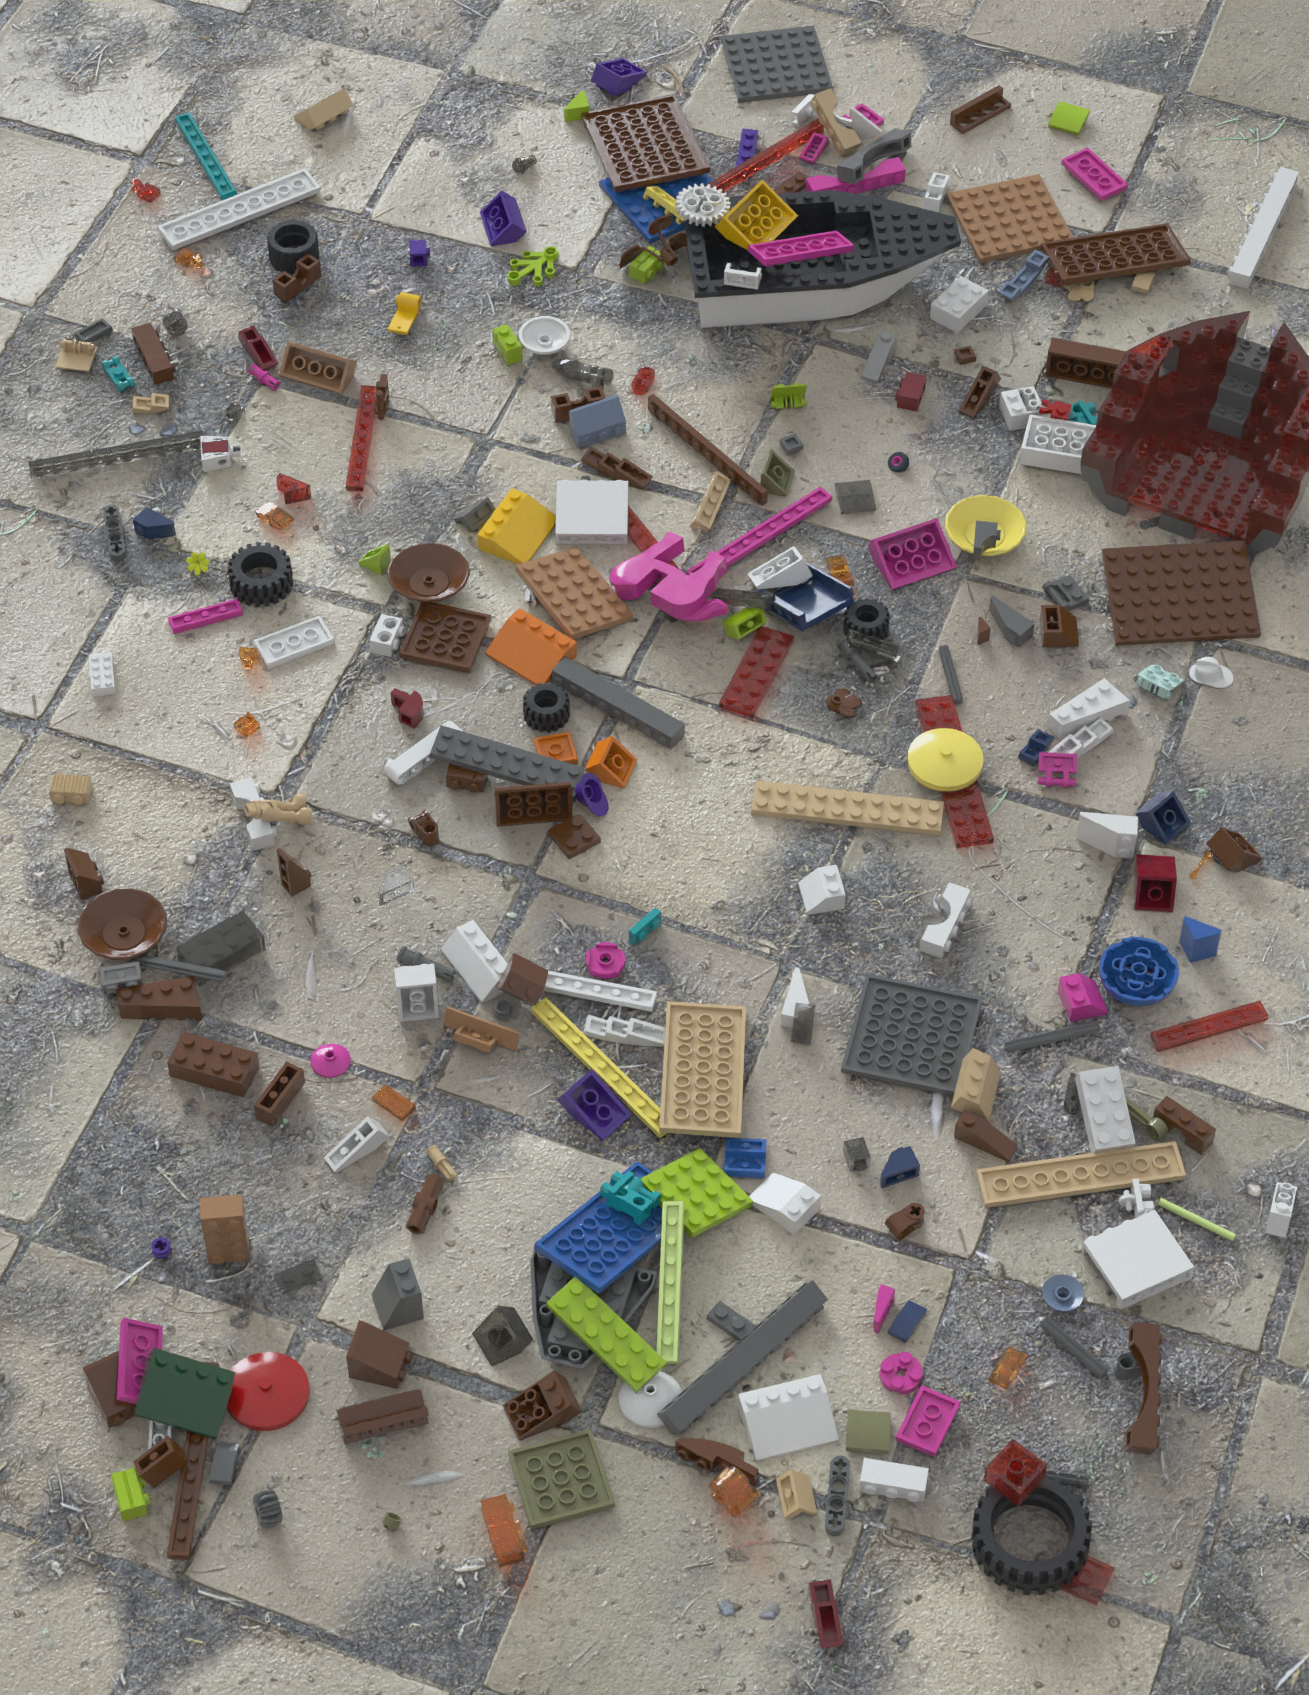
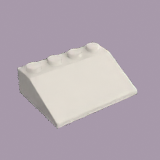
M1029 415L1019 464L1081 474L1080 464L1086 456L1099 426Z
M821 1374L738 1394V1409L756 1462L839 1442L828 1394Z

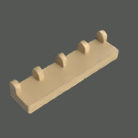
M718 471L712 475L705 495L701 499L700 506L695 513L694 520L690 524L691 529L695 530L699 527L705 532L710 530L731 479Z

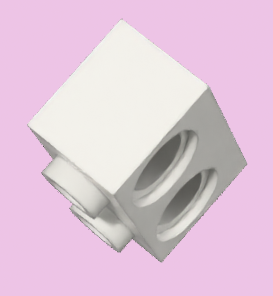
M381 614L370 638L371 653L392 657L394 650L397 651L400 637H403L405 633L402 618Z

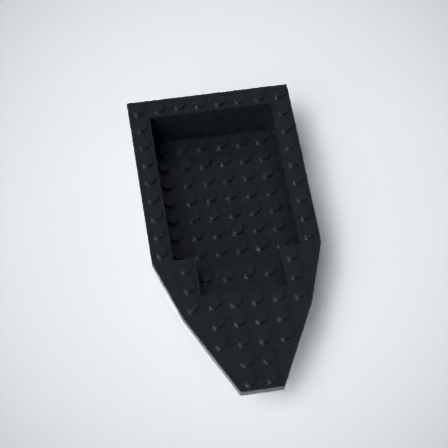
M834 190L777 194L798 216L773 241L838 231L854 244V251L846 252V254H834L830 257L822 256L816 259H804L799 262L792 261L786 264L779 263L772 266H764L748 250L726 239L715 228V223H712L711 226L707 223L703 227L701 223L696 226V222L689 224V220L684 221L694 297L697 298L701 328L817 321L854 315L886 300L929 268L943 253L961 245L957 219L954 216L885 198ZM745 196L729 197V202H731L730 210ZM727 263H731V269L756 273L757 268H762L760 272L762 277L758 289L725 285L724 271Z

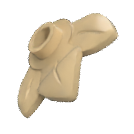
M1093 280L1063 285L1064 288L1070 291L1068 294L1069 301L1077 302L1083 299L1088 302L1094 298L1095 284Z

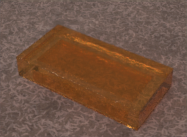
M386 1084L372 1096L373 1102L402 1122L416 1109L414 1103Z

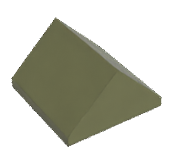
M770 449L763 466L760 484L768 490V494L785 497L788 494L795 470Z

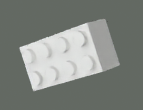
M1119 1066L1078 1072L1075 1081L1091 1153L1134 1147L1136 1143Z

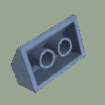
M618 395L569 410L570 436L578 449L626 433V419Z

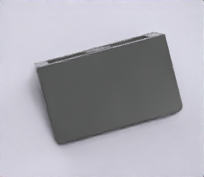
M486 497L477 500L455 517L454 520L455 522L462 520L468 531L472 532L487 521L496 508L490 499Z

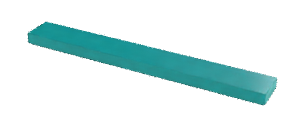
M190 112L175 116L176 124L221 200L237 195L236 189Z

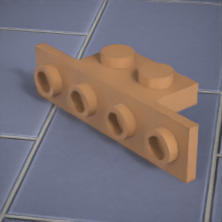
M451 1007L446 1008L443 1025L457 1030L454 1033L453 1040L488 1053L496 1045L514 1051L517 1050L520 1032Z

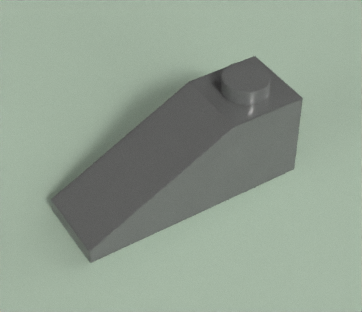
M990 597L989 611L1005 639L1017 647H1021L1033 636L1035 624L996 597Z

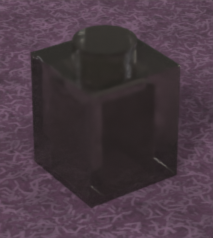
M864 1137L844 1141L843 1154L850 1172H861L870 1168L871 1156Z

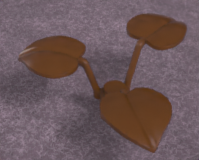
M671 214L661 216L655 219L648 228L650 235L658 232L664 244V247L660 250V256L644 246L635 245L623 253L619 268L622 269L633 262L643 251L658 258L660 262L663 260L668 267L676 264L679 258L674 251L687 247L686 235L684 232H678L666 243L661 234L662 230L672 224L673 216Z

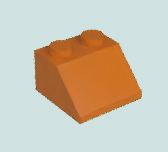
M611 736L597 742L585 770L588 773L595 774L602 783L624 788L637 759Z

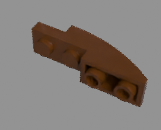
M679 1438L675 1442V1453L684 1460L688 1459L696 1463L700 1469H707L713 1472L716 1466H718L724 1473H731L741 1482L749 1483L755 1486L759 1479V1469L745 1462V1452L724 1443L699 1438Z

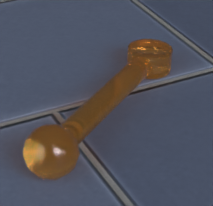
M1210 850L1204 852V857L1194 871L1190 872L1191 878L1197 877V872L1206 859L1212 856Z

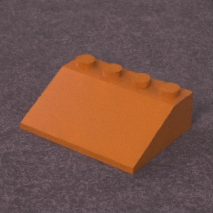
M519 608L507 619L486 650L485 655L538 686L539 683L546 684V682L549 683L552 680V669L564 657L570 660H574L577 657V642Z

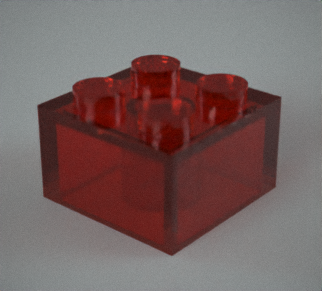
M1012 1438L985 1467L984 1481L1015 1505L1019 1506L1046 1477L1047 1463Z

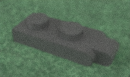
M721 1301L707 1314V1320L737 1341L741 1340L756 1326Z

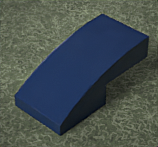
M1038 729L1029 738L1028 744L1019 752L1018 758L1035 766L1039 761V752L1047 751L1054 740V736Z
M908 1300L893 1321L887 1334L906 1343L915 1333L917 1325L926 1316L927 1309Z

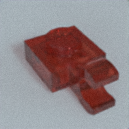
M137 178L131 181L134 184L131 189L137 192V197L149 203L161 194L159 188L148 182L143 185Z

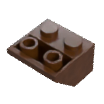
M1041 605L1039 620L1042 647H1079L1076 616L1060 605Z

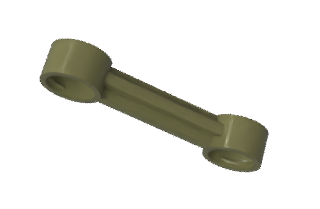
M1125 1096L1129 1115L1145 1127V1131L1150 1138L1159 1141L1168 1133L1166 1124L1160 1118L1150 1117Z

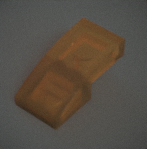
M266 502L255 511L257 517L268 520L271 527L279 530L284 529L294 521L290 514L270 502Z
M844 555L826 558L830 575L846 585L854 586V579L849 572L848 563Z
M1009 1346L998 1361L988 1381L1008 1390L1016 1379L1017 1373L1025 1364L1028 1355Z

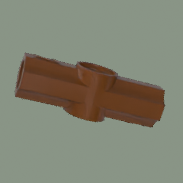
M437 1174L427 1175L420 1193L417 1192L414 1197L412 1212L406 1223V1229L413 1234L423 1233L430 1215L433 1216L436 1211L438 1196L444 1185V1179Z

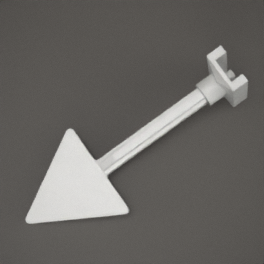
M809 94L792 111V114L797 117L793 122L795 126H800L808 117L818 118L810 103L814 95ZM854 107L850 109L851 119L834 115L838 124L852 127L860 140L879 135L883 132L882 129Z

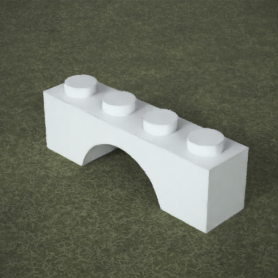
M252 777L230 783L231 796L237 809H244L245 803L264 800L263 797H259V786L254 784ZM254 818L246 825L247 836L253 851L275 845L274 837L277 836L275 826H271L270 822Z
M948 883L942 896L941 909L947 913L949 918L941 924L928 925L921 939V952L943 958L945 952H949L952 945L951 939L957 936L959 930L958 924L963 923L966 914L965 910L971 906L970 889Z

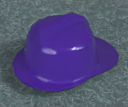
M586 773L583 775L581 782L576 784V798L581 804L589 807L590 811L595 815L604 816L609 810V804L601 783L595 774Z

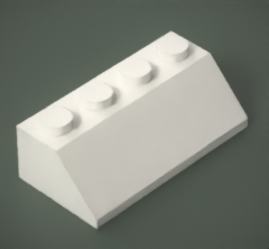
M474 920L456 928L441 947V952L481 1004L504 993L496 987L508 963Z

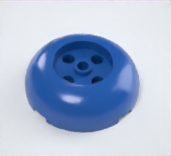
M1128 937L1123 938L1121 942L1116 944L1112 943L1104 951L1100 959L1099 974L1104 988L1113 998L1130 1006L1144 1007L1157 1004L1171 994L1178 980L1179 967L1176 958L1172 957L1168 952V948L1163 944L1149 938Z

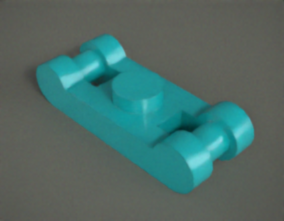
M118 356L112 357V360L101 362L103 370L118 392H123L125 388L136 386L133 377L126 371Z

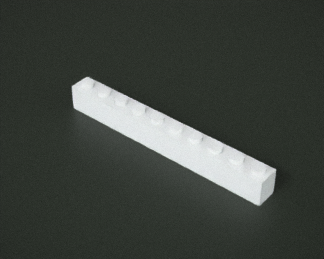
M1280 167L1278 172L1274 173L1273 183L1268 185V193L1264 194L1262 203L1259 204L1258 214H1255L1253 217V225H1249L1248 235H1245L1243 238V246H1239L1238 256L1234 257L1232 263L1233 267H1229L1227 274L1230 277L1229 284L1245 289L1249 288L1297 185L1298 171Z

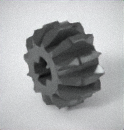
M263 1490L254 1494L253 1504L260 1525L266 1528L281 1523L283 1515L275 1491Z

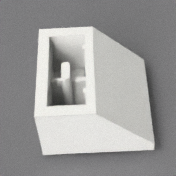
M1034 386L1001 392L999 408L1009 431L1026 428L1029 415H1042L1039 413V410L1043 406Z

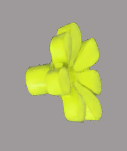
M193 552L191 557L186 559V562L190 564L187 569L189 571L195 570V575H200L201 570L207 572L208 567L206 565H209V559L204 558L205 553L203 552L199 553V555Z

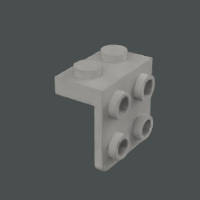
M139 961L100 968L103 992H108V994H116V989L143 984Z

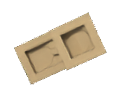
M1157 270L1137 273L1131 290L1148 294Z
M151 393V398L133 396L132 413L149 414L169 409V395Z

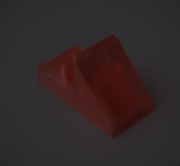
M279 473L276 477L277 489L284 493L285 504L310 500L311 489L309 484Z

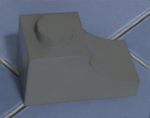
M976 521L973 550L974 560H980L984 551L989 548H995L996 541H1000L1001 530H997L998 522Z

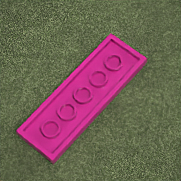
M838 231L748 246V252L764 266H772L779 263L786 264L792 261L799 262L804 259H816L822 256L830 257L834 254H846V252L854 251V244Z

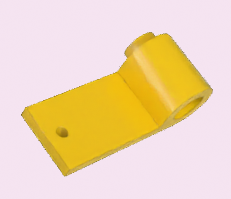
M401 292L396 296L395 305H397V311L388 327V332L408 335L421 308L422 297L420 295Z

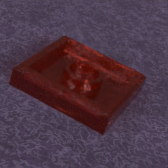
M1088 1556L1086 1564H1082L1080 1573L1077 1576L1073 1574L1072 1582L1068 1585L1062 1581L1060 1583V1590L1097 1606L1114 1571V1567Z

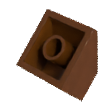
M1220 827L1206 843L1211 849L1210 853L1216 858H1220L1222 866L1228 871L1240 872L1262 859V856L1239 832Z
M65 848L64 853L68 873L80 900L103 893L101 885H104V880L101 873L97 874L96 872L98 867L95 860H91L88 853Z
M513 953L496 988L529 1006H536L545 988L548 970Z

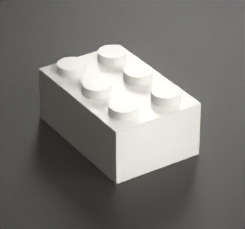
M960 276L931 304L930 319L959 333L987 306L988 290Z
M434 964L394 968L399 1022L439 1018Z

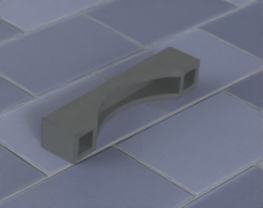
M894 128L837 165L838 180L856 184L864 178L865 169L873 162L887 156L905 152L912 147L911 132Z

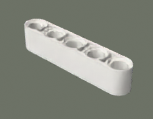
M447 721L443 724V726L463 731L452 721ZM439 728L390 762L385 768V775L400 786L436 761V759L429 757Z

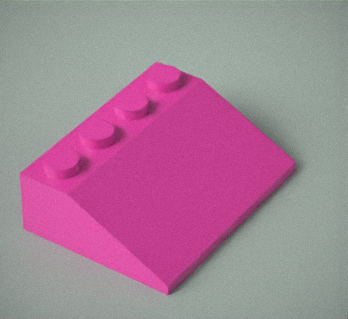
M938 518L873 539L867 545L874 563L891 590L957 568Z

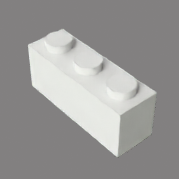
M864 1458L859 1491L869 1495L879 1494L885 1495L888 1498H903L911 1502H924L929 1468Z

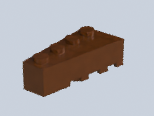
M193 976L116 989L121 1019L156 1017L157 1020H165V1018H177V1020L195 1018V1020L202 1021L196 981Z

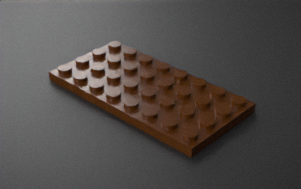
M1168 223L1041 243V250L1045 255L1049 256L1048 262L1062 285L1134 275L1136 273L1161 269L1166 270L1191 264L1189 255Z

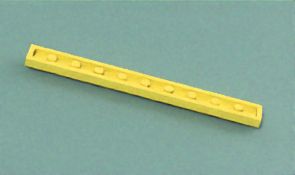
M544 998L536 1006L531 1007V1013L589 1070L592 1069L603 1083L659 1138L667 1134L659 1132L661 1109L547 998Z

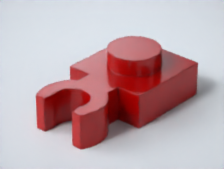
M1046 399L1042 400L1041 405L1046 408L1040 407L1039 413L1051 414L1050 418L1068 421L1072 405L1056 400L1054 404H1051Z

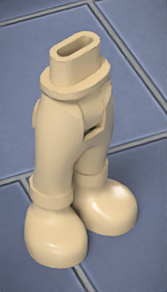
M303 793L296 794L291 803L277 800H258L244 804L246 815L257 820L260 818L267 822H295L300 825H308L312 820V810L310 807H305L306 796Z

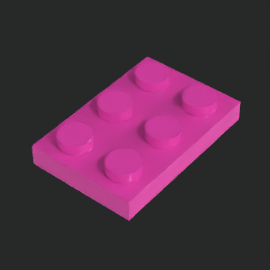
M921 1385L896 1435L895 1441L936 1457L960 1408L961 1401Z

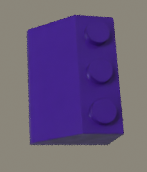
M502 190L480 211L491 246L515 243L527 232L516 198Z

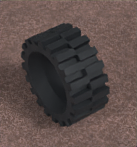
M256 542V546H252L250 543L246 545V549L243 547L239 548V554L236 552L232 554V559H229V566H227L229 584L235 598L238 597L239 602L242 603L245 600L247 606H251L254 603L255 607H260V604L268 607L270 602H273L275 605L279 603V598L284 600L286 593L289 594L291 592V587H293L290 557L286 555L284 549L280 550L277 545L271 547V543L266 542L265 546H263L261 542ZM258 567H268L276 570L272 575L263 579H254L245 575L247 571Z

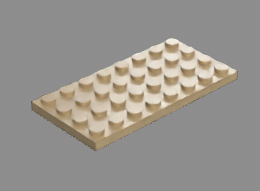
M667 1001L660 1133L741 1138L746 1007Z

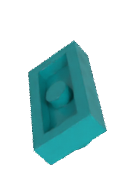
M655 907L629 929V942L635 946L640 941H644L652 930H656L660 926L661 911Z

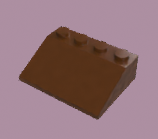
M571 782L501 787L494 790L497 827L560 822L573 817Z

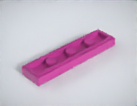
M237 598L167 618L172 633L177 634L242 616L243 610Z

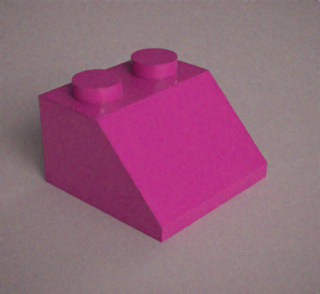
M1079 973L1059 978L1058 993L1070 1022L1108 1014L1095 980Z

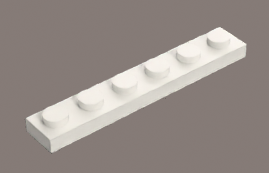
M548 971L543 990L653 1012L657 998V991Z

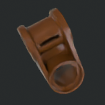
M423 810L421 814L415 817L408 818L412 831L418 835L425 845L434 846L439 842L438 825L427 810Z
M911 1203L902 1210L890 1215L886 1219L885 1225L897 1240H901L923 1225L924 1207L919 1203Z

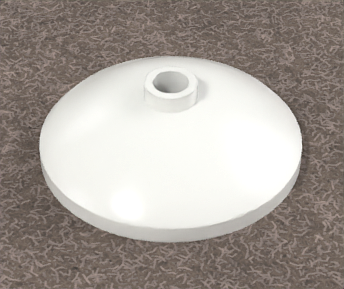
M551 316L532 318L526 321L519 330L521 345L526 350L539 355L554 354L565 348L570 340L568 326L562 320Z
M660 1371L637 1393L623 1382L618 1396L619 1407L625 1418L637 1426L644 1428L664 1426V1423L657 1413L682 1391L672 1376Z

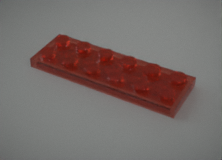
M761 626L720 699L719 707L754 718L794 642V636Z

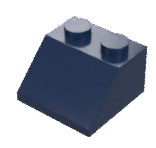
M1174 791L1159 792L1135 812L1143 829L1163 844H1167L1191 823Z

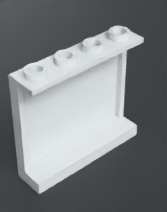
M557 480L556 544L628 543V481Z
M1156 1210L1149 1213L1144 1212L1133 1220H1126L1115 1228H1108L1103 1233L1097 1236H1090L1083 1241L1082 1254H1089L1117 1296L1116 1305L1120 1310L1189 1280L1193 1275V1264Z

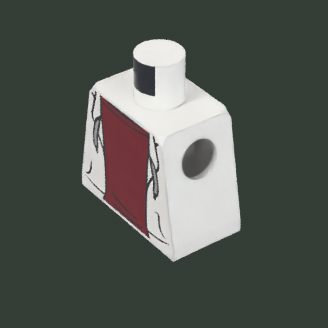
M200 436L203 472L228 468L231 466V457L241 456L240 446L230 447L228 437Z

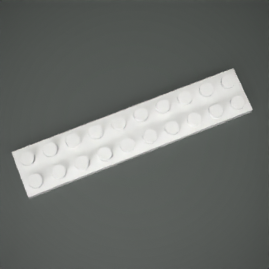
M304 168L159 225L158 231L171 249L176 250L321 192V187Z

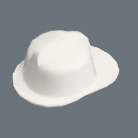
M1213 657L1198 659L1189 670L1191 679L1200 684L1215 688H1226L1233 682L1232 672L1227 667L1220 665Z

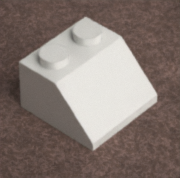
M837 865L819 867L798 882L807 915L845 909L846 895Z

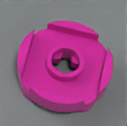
M602 942L596 944V947L592 950L590 948L586 954V966L589 974L599 978L619 977L625 967L624 952L618 949V946L614 943ZM604 958H608L609 962L604 963L602 961Z
M909 1352L892 1354L882 1361L880 1381L888 1391L892 1392L893 1390L905 1395L912 1393L919 1387L922 1380V1367L919 1361L912 1357ZM899 1370L905 1372V1377L897 1376L896 1374Z

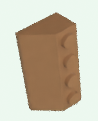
M287 342L279 375L343 394L353 378L357 361L298 343Z

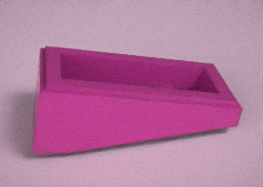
M813 132L799 159L814 164L829 145L828 137Z
M880 1284L874 1315L873 1328L876 1333L880 1331L895 1301V1289Z

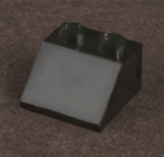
M497 1306L472 1333L491 1366L521 1354L533 1341L516 1309L507 1306Z

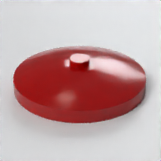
M261 1352L244 1358L231 1369V1371L235 1372L226 1408L231 1417L240 1425L256 1431L277 1430L295 1421L306 1408L310 1395L308 1377L303 1367L293 1358L277 1352Z

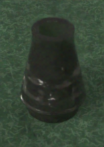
M534 155L516 158L512 163L513 170L516 173L523 174L537 163V159Z

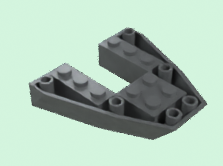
M534 1250L530 1260L532 1312L541 1359L583 1369L597 1355L546 1306V1302L571 1281L573 1276ZM632 1266L609 1285L604 1302L628 1324L657 1286V1272Z

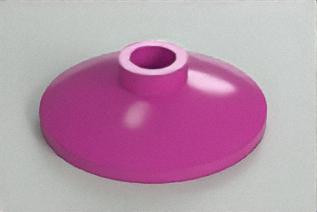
M338 1044L322 1045L311 1056V1067L314 1072L326 1078L342 1075L348 1070L351 1063L348 1050Z

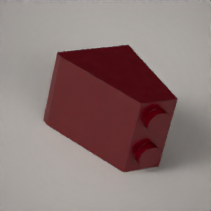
M1136 854L1134 910L1173 912L1177 884L1175 857Z

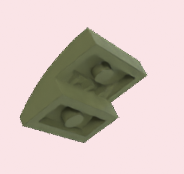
M848 1410L846 1451L889 1454L891 1413Z

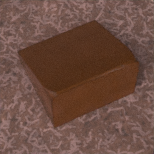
M978 617V645L989 641L991 628L982 617Z

